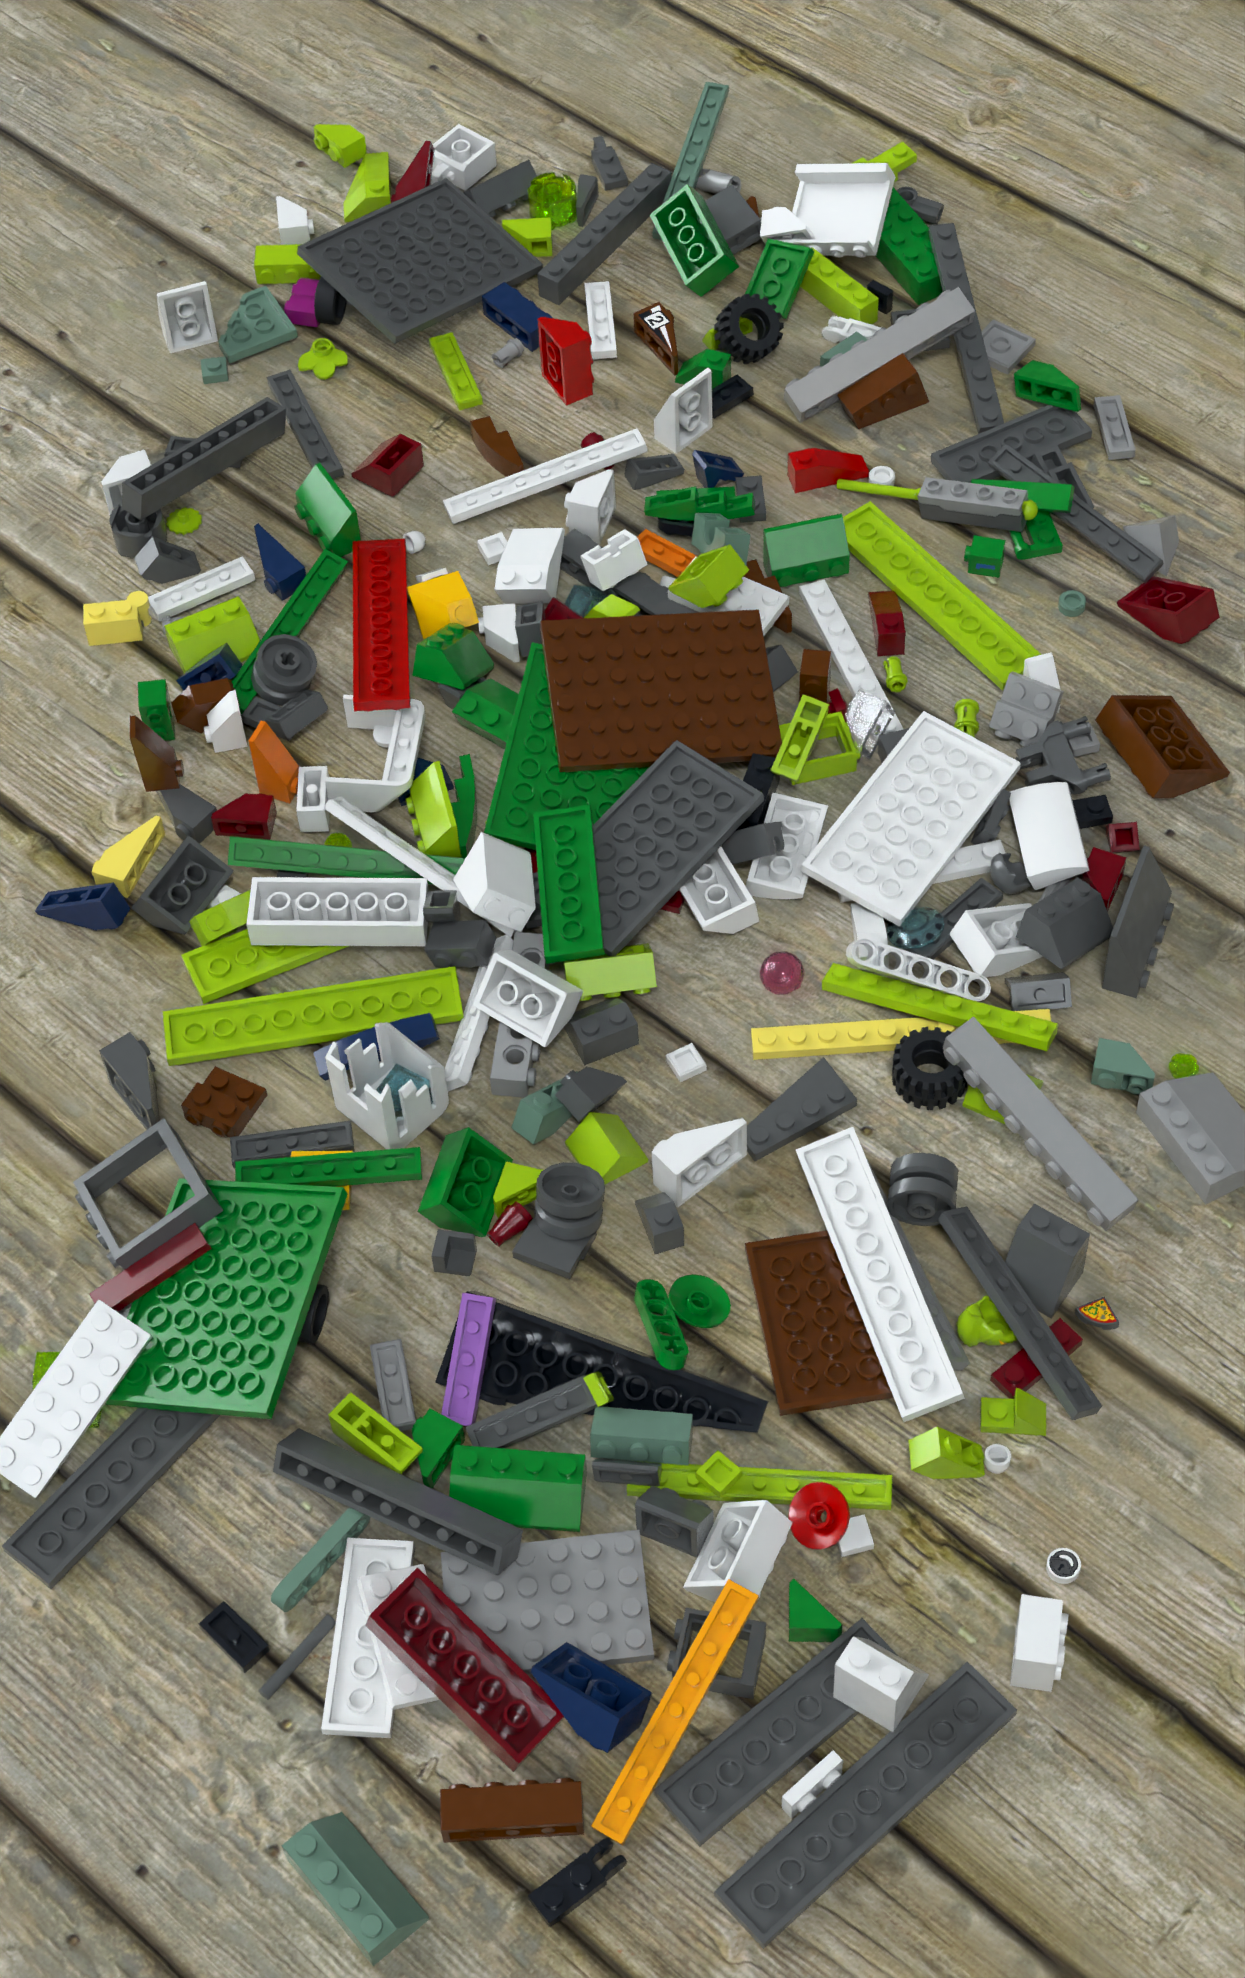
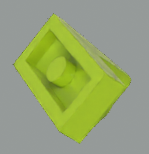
M1020 1388L1015 1389L1014 1399L981 1397L980 1432L1046 1436V1403Z

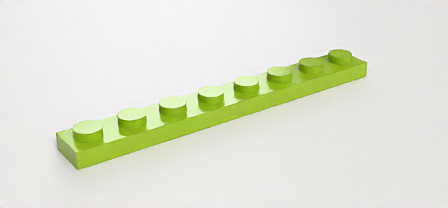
M836 963L831 965L822 980V990L960 1027L974 1016L991 1036L1048 1051L1057 1034L1058 1023Z

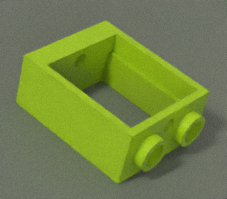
M841 712L827 715L817 740L836 736L842 753L807 761L798 781L790 780L791 785L857 771V759L861 758L860 748L857 742L853 743L850 722H845ZM790 723L779 725L782 742Z

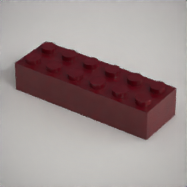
M418 1567L369 1615L365 1626L513 1772L563 1720L564 1716L550 1697Z

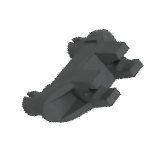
M1086 716L1066 723L1059 722L1058 720L1051 722L1037 743L1016 750L1018 756L1016 760L1021 763L1020 769L1039 764L1042 765L1038 769L1026 772V787L1042 783L1067 782L1071 794H1081L1087 790L1088 786L1111 780L1110 771L1106 769L1108 768L1106 763L1085 770L1078 768L1068 744V739L1091 733V727L1089 722H1086L1088 721Z

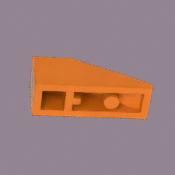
M261 720L248 740L259 792L261 794L273 795L274 799L290 804L298 791L299 765L267 722Z

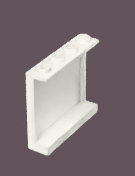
M888 163L797 164L795 174L800 180L792 213L807 225L815 239H778V241L813 247L822 255H832L834 257H843L844 255L857 257L876 256L895 180V175Z

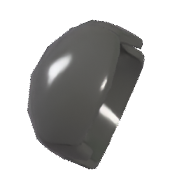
M998 853L992 858L990 865V875L993 883L1003 893L1008 895H1015L1032 887L1027 878L1024 864L1022 862H1010L1011 853Z

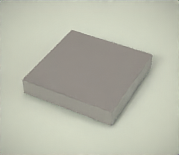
M994 319L981 331L990 367L1007 375L1031 351L1036 342L1035 338Z

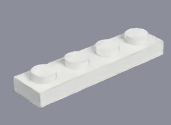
M609 281L584 283L589 334L592 340V345H590L592 358H616L617 349Z
M242 556L149 596V607L160 622L162 618H167V615L172 617L255 581V575Z

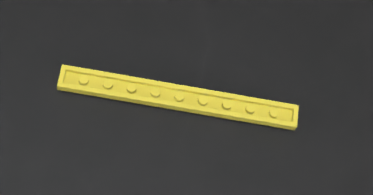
M1050 1009L1014 1011L1051 1021ZM917 1017L751 1028L753 1060L895 1051L896 1045L900 1044V1039L904 1035L909 1037L910 1031L915 1029L917 1032H921L922 1027H928L929 1030H934L935 1027L941 1028V1032L945 1033L947 1030L953 1032L959 1027ZM993 1037L998 1044L1015 1043Z

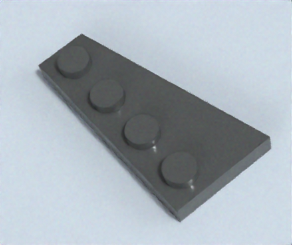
M823 1057L747 1125V1152L754 1161H757L856 1107L857 1098Z

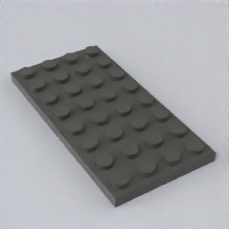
M678 740L593 825L605 954L608 956H616L764 801L762 792ZM539 882L534 885L535 906L541 910Z

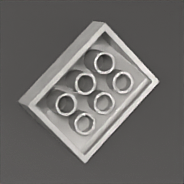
M1213 1072L1166 1080L1140 1093L1136 1114L1205 1205L1245 1185V1112Z

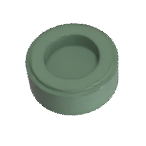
M1070 590L1060 595L1058 609L1063 615L1076 617L1085 611L1086 598L1082 593Z

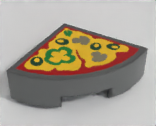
M1105 1297L1079 1306L1075 1310L1076 1316L1085 1324L1089 1323L1093 1326L1102 1327V1330H1112L1119 1327V1321Z

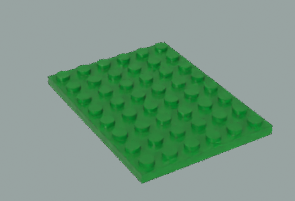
M532 642L484 830L485 834L504 842L536 850L533 813L590 804L594 825L649 768L559 772L542 644Z
M179 1178L165 1216L195 1196L186 1179ZM206 1180L223 1209L221 1213L199 1227L212 1249L133 1301L127 1319L149 1333L152 1339L105 1405L272 1419L348 1193L343 1187Z

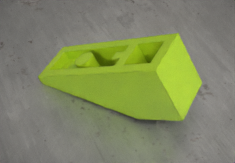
M802 695L771 768L772 773L795 782L798 781L827 718L829 704L807 695Z
M251 890L226 900L194 916L189 921L201 946L210 944L247 925Z
M351 1392L328 1414L332 1432L357 1452L399 1474H402L423 1452L421 1446Z

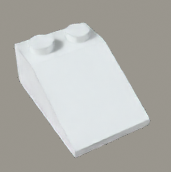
M206 281L157 293L162 333L170 353L218 341Z
M709 368L672 393L654 419V439L676 454L712 428V371Z
M564 528L512 530L498 564L494 589L504 604H527L540 601L549 603L552 597L556 598L565 535Z
M1031 903L966 910L950 932V936L975 973L984 977L999 976L1043 957L1016 937L1025 910L1032 906Z
M741 1118L676 1133L669 1139L660 1141L652 1151L653 1184L661 1192H665L678 1208L747 1155V1122Z

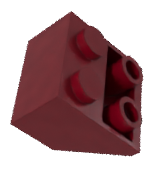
M398 434L382 442L351 473L352 478L394 497L424 466L421 443L403 434Z

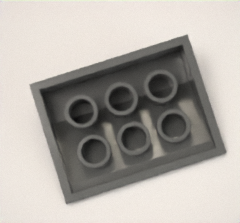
M1147 846L1142 848L1110 936L1102 989L1137 998L1140 987L1146 988L1150 977V971H1147L1148 964L1152 966L1155 964L1158 954V948H1155L1156 942L1162 943L1166 931V926L1163 925L1164 919L1170 921L1174 909V904L1170 903L1172 891L1150 847Z

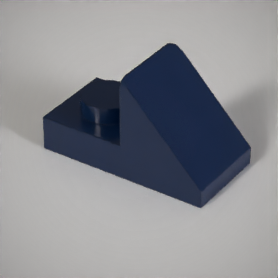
M694 450L692 453L697 479L704 488H714L720 479L723 481H735V477H743L744 475L732 457Z

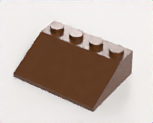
M1111 695L1095 719L1101 727L1103 734L1109 738L1115 746L1117 753L1123 757L1131 768V772L1140 780L1147 794L1152 798H1174L1224 779L1230 774L1229 770L1172 696Z

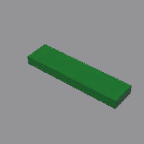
M985 479L971 480V483L1027 490L1028 499L1037 504L1038 511L1071 513L1075 489L1072 484Z

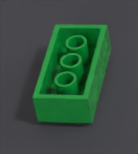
M688 184L650 214L685 285L700 297L739 267L703 196Z

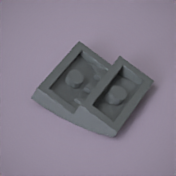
M534 1217L512 1251L513 1258L570 1279L580 1259H585L597 1236V1232L589 1237L578 1240H562L551 1237L540 1230L535 1223Z

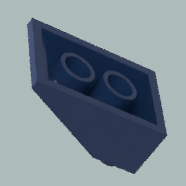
M568 1642L536 1663L531 1669L532 1675L577 1735L588 1741L594 1748L608 1753L641 1726L652 1692Z

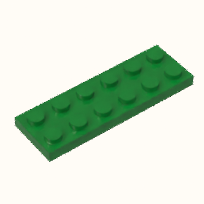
M590 804L533 813L546 963L605 955L593 818Z

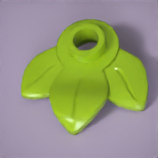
M319 338L313 342L309 352L300 356L298 369L299 371L313 370L317 378L326 380L334 375L336 366L348 364V357L344 351L335 349V346L329 339Z

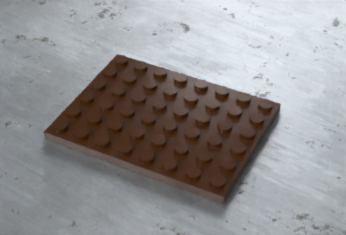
M759 609L540 621L539 627L559 772L650 767L676 740L713 763L750 761L753 753L776 758L782 745Z

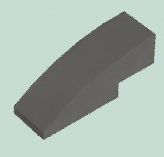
M1058 445L1034 453L1031 459L1033 464L1060 484H1072L1075 487L1074 494L1092 508L1095 507L1072 462H1066Z
M457 890L428 891L423 906L425 920L427 922L458 921L461 911L460 902L457 901Z

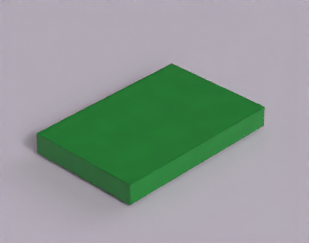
M768 238L745 294H750V297L753 294H759V299L763 297L768 298L770 305L773 303L776 305L777 308L774 309L776 313L780 312L782 318L787 319L813 257V249Z

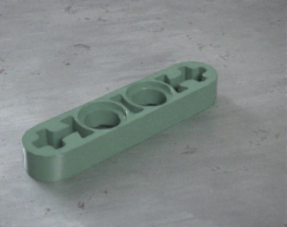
M349 1507L278 1584L272 1593L271 1602L284 1612H288L295 1607L346 1551L347 1538H357L369 1523L370 1516Z

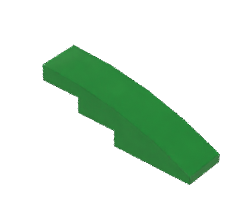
M694 486L645 497L644 513L646 516L671 520L694 521L695 513H717L727 519L755 515V499L753 493L727 498L724 489L699 495L697 487Z
M470 754L459 756L462 778L454 780L457 802L451 803L457 825L461 858H466L473 847L477 823L476 786Z

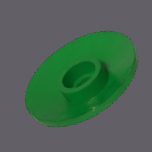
M695 1274L682 1276L672 1284L669 1291V1303L674 1313L681 1320L699 1328L719 1326L727 1319L730 1313L731 1304L728 1294L721 1285L708 1277Z

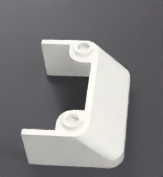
M344 695L343 703L348 728L374 729L373 738L375 743L381 747L389 748L382 780L326 777L325 785L328 800L341 796L362 812H379L406 792L412 785L425 721L424 705L419 700L410 699V708L373 710L370 712L354 711L353 695Z

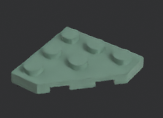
M263 286L243 294L238 310L233 312L227 324L228 329L224 335H221L218 343L228 362L233 363L297 338L298 335L297 329L267 286Z

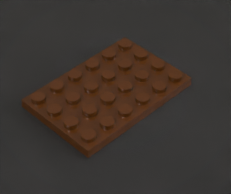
M828 1231L745 1243V1252L779 1415H790L894 1398Z

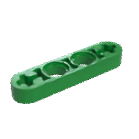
M643 1279L637 1283L634 1301L656 1359L666 1369L680 1370L686 1364L689 1351L674 1311L670 1306L665 1288L658 1281ZM651 1312H655V1313L662 1314V1316H661V1315H655V1314H653V1313H651ZM658 1332L667 1333L671 1336L662 1335Z

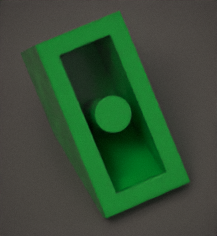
M705 349L683 362L675 378V383L685 385L709 368L712 371V389L731 378V354Z
M429 1408L424 1417H419L416 1420L411 1433L413 1441L423 1448V1452L417 1457L423 1484L433 1489L452 1461L454 1445H462L465 1441V1436L461 1424Z

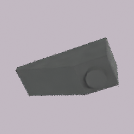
M181 784L178 789L156 791L175 828L176 834L181 839L185 840L189 835L200 844L214 831L211 817L212 813L217 811L216 806Z

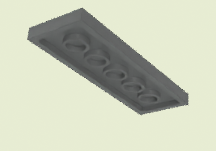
M1047 405L931 454V462L946 480L971 483L972 479L992 480L1002 475L992 469L988 461L1005 443L1031 461L1036 452L1058 445L1060 450L1090 439L1092 430L1076 411Z

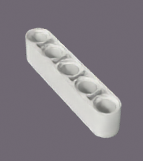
M862 938L853 941L846 949L847 959L854 966L917 986L977 1002L987 998L991 990L988 979L980 974L871 939ZM859 944L866 946L868 949V957L864 961L858 959L855 953ZM888 953L896 958V966L892 970L884 965V957ZM916 962L924 967V975L920 979L916 978L912 973V967ZM944 971L952 976V984L948 988L944 987L940 981V976ZM972 980L980 985V993L976 997L971 995L968 990L969 983Z

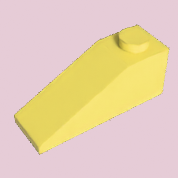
M154 816L104 851L100 860H97L92 868V876L96 885L114 882L123 897L128 898L165 836L161 817Z

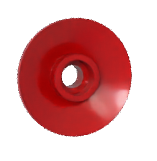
M813 1482L805 1485L795 1494L791 1501L788 1519L793 1523L790 1529L797 1541L805 1547L822 1550L834 1546L842 1539L849 1525L850 1511L845 1496L837 1487L829 1483ZM824 1511L827 1512V1518L825 1522H823L821 1519V1515Z

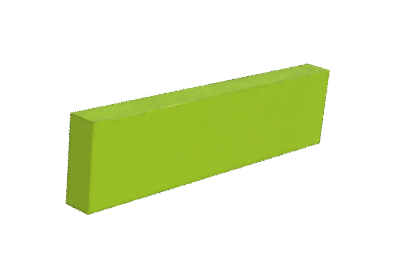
M453 332L429 338L431 350L458 410L482 405V396Z

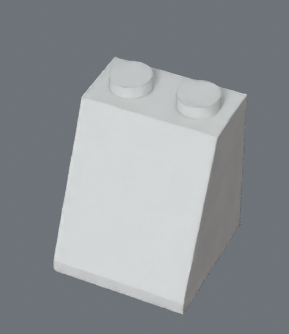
M481 832L453 881L473 913L521 932L536 908L531 854L524 849Z
M853 1636L835 1664L833 1697L894 1732L928 1678V1673L870 1639Z

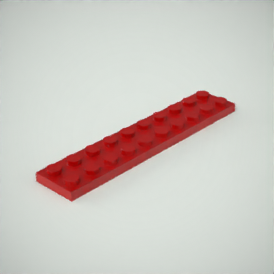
M405 538L353 541L354 711L370 712L373 710L410 708Z

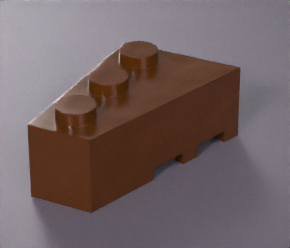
M903 353L837 395L843 410L858 430L929 403L917 370Z

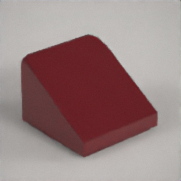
M1137 822L1116 823L1105 826L1111 853L1140 850Z

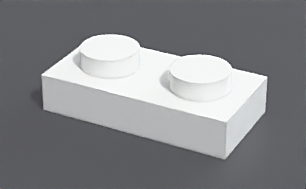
M834 1750L782 1796V1809L791 1819L799 1811L802 1812L821 1791L829 1788L842 1776L843 1760Z

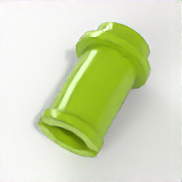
M892 656L887 658L888 662L885 660L883 663L887 674L886 686L893 692H900L905 689L908 680L907 676L903 674L901 660L898 657Z

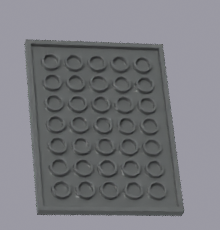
M447 178L299 245L297 249V254L394 344L481 302L482 295L503 282L512 287L536 275L543 268V263Z

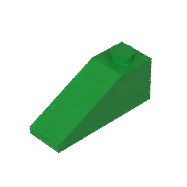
M1032 360L1014 373L1016 397L1076 412L1081 410L1079 386L1054 365Z

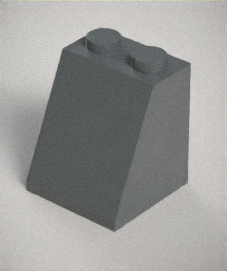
M1033 1204L1017 1227L1005 1263L1036 1309L1052 1319L1083 1274L1090 1234L1042 1207Z

